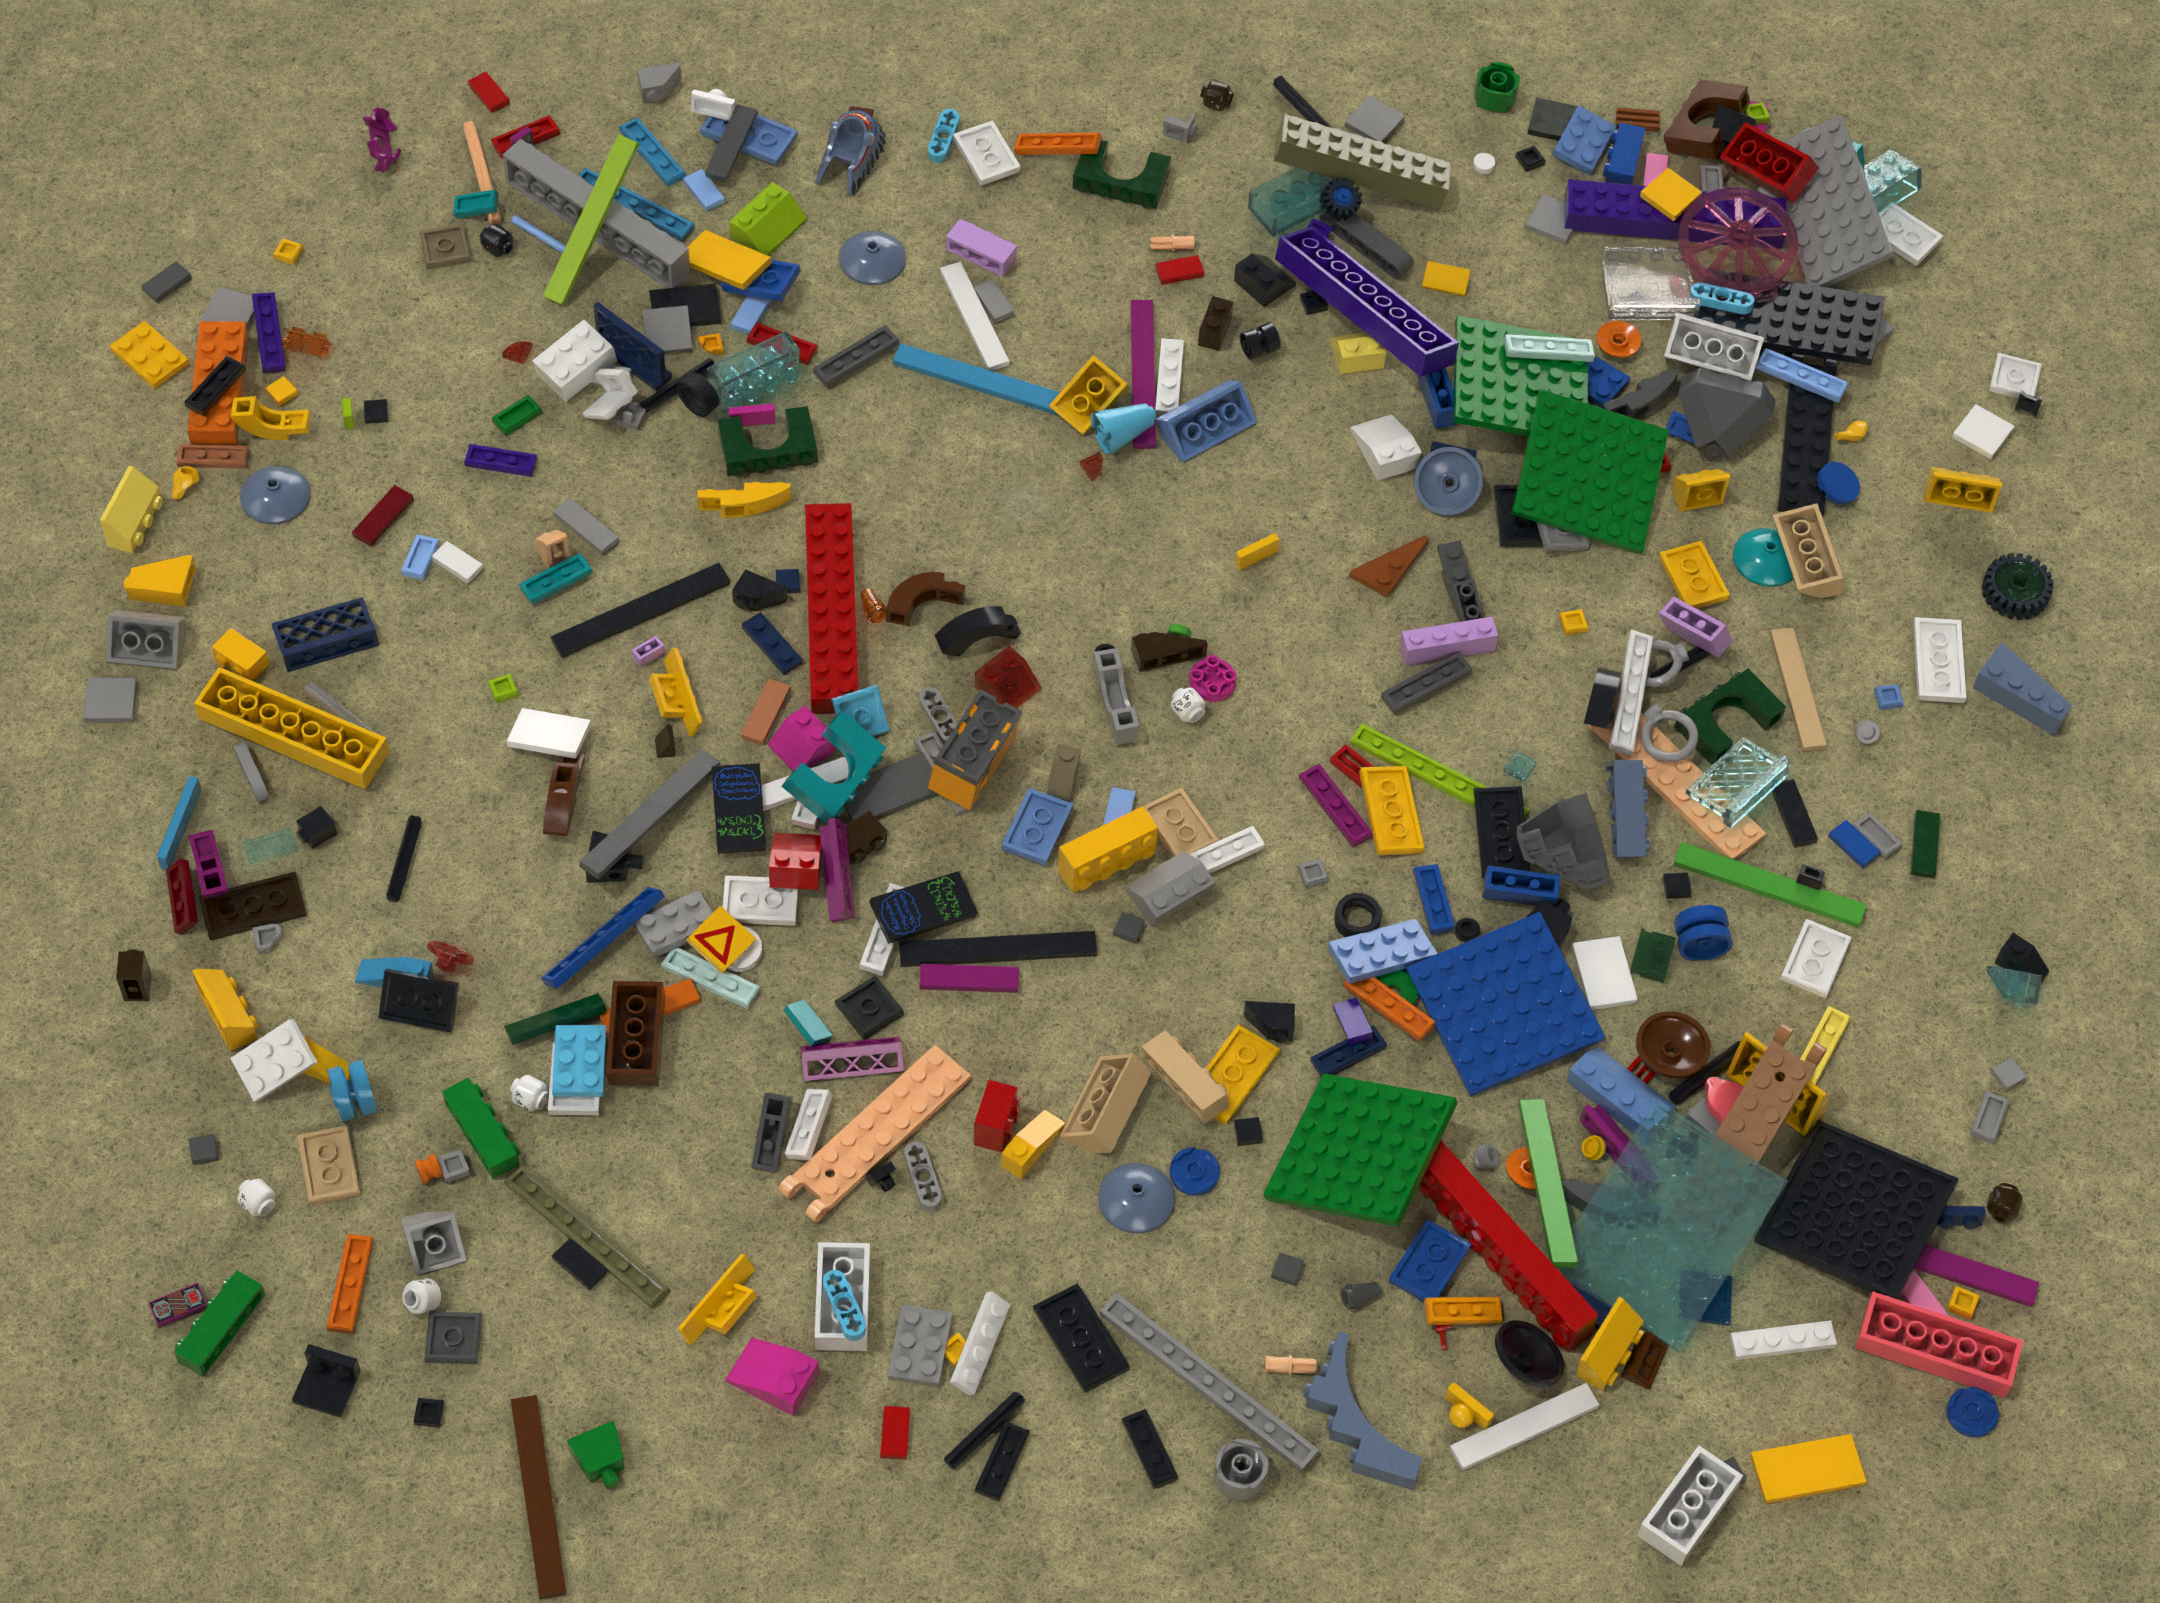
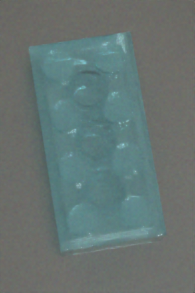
M1891 149L1862 166L1879 214L1922 188L1921 166Z
M1294 168L1249 192L1248 209L1274 237L1323 212L1326 208L1321 209L1320 207L1322 204L1319 203L1320 194L1333 178Z
M787 331L707 368L708 381L719 396L720 404L718 408L721 413L729 411L730 407H739L746 402L755 401L759 396L768 392H774L780 386L793 383L801 377L800 349Z

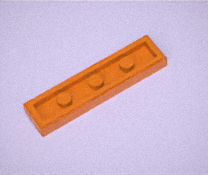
M1101 133L1019 134L1014 152L1016 155L1097 154L1102 136Z
M1375 977L1350 984L1347 980L1343 982L1344 988L1418 1042H1421L1435 1027L1436 1022Z
M691 978L664 988V1016L700 1002V997ZM611 1009L606 1010V1013L598 1015L601 1024L606 1025L607 1037H609Z
M347 1234L327 1323V1331L354 1333L374 1242L371 1236Z

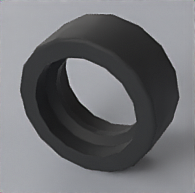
M697 373L688 374L677 385L679 398L697 416L707 417L720 404L719 396L714 387L707 379Z
M1351 893L1344 896L1338 902L1334 916L1335 926L1343 937L1379 929L1382 917L1381 908L1373 897L1364 893ZM1351 907H1361L1372 914V921L1364 927H1356L1345 921L1344 912Z

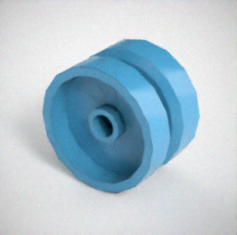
M362 1059L349 1063L348 1070L351 1079L346 1080L342 1067L336 1066L327 1069L331 1083L329 1088L335 1108L338 1107L342 1123L355 1119L356 1112L353 1103L358 1102L362 1115L368 1116L377 1113Z

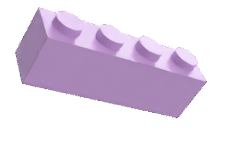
M1486 617L1402 631L1399 648L1404 664L1407 666L1443 660L1458 652L1462 656L1495 651L1498 633L1493 617Z

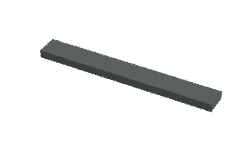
M701 749L580 861L579 867L597 879L602 877L712 774V766H720V761Z

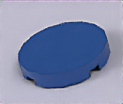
M1833 461L1827 463L1818 472V486L1821 491L1824 490L1826 493L1825 497L1833 503L1846 505L1855 500L1859 495V480L1847 465Z
M1195 1147L1179 1151L1173 1157L1169 1168L1170 1179L1174 1187L1190 1196H1200L1210 1192L1216 1186L1220 1176L1219 1163L1216 1157L1208 1150L1195 1149Z
M1978 1387L1958 1389L1951 1395L1946 1406V1415L1950 1425L1958 1433L1967 1437L1979 1438L1988 1435L1995 1428L1999 1418V1410L1995 1399L1987 1391Z

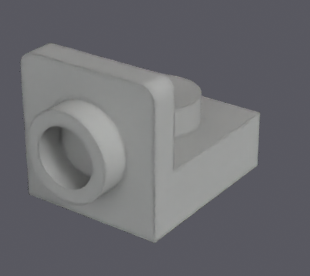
M1191 114L1187 122L1167 115L1163 125V136L1187 143L1190 136H1194L1197 131L1196 115Z

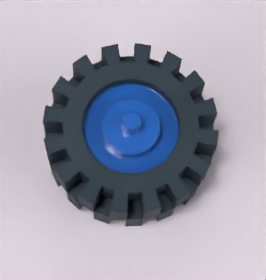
M1338 177L1326 185L1319 199V203H1322L1321 209L1326 208L1324 212L1326 216L1330 213L1332 214L1330 216L1331 219L1337 217V221H1341L1342 218L1345 221L1356 213L1362 203V199H1360L1362 192L1358 193L1360 188L1359 186H1353L1355 184L1354 181L1348 183V178H1344L1342 181L1341 177Z

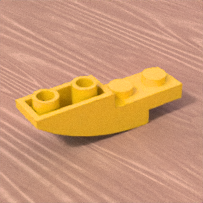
M752 482L744 483V490H698V510L721 511V518L759 514L790 501L791 483Z

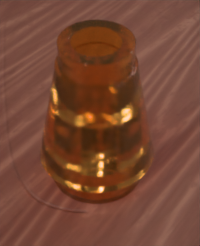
M872 589L862 591L860 597L865 618L872 623L881 622L886 617V606Z

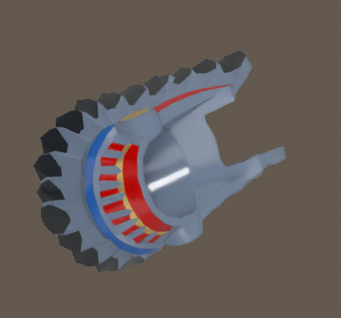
M853 110L841 114L837 121L831 124L830 138L827 142L828 146L822 157L814 183L819 185L834 158L850 164L848 168L847 192L849 195H854L856 188H860L861 182H864L865 175H869L874 162L879 160V154L884 152L883 145L886 143V134L882 131L883 127L864 111Z

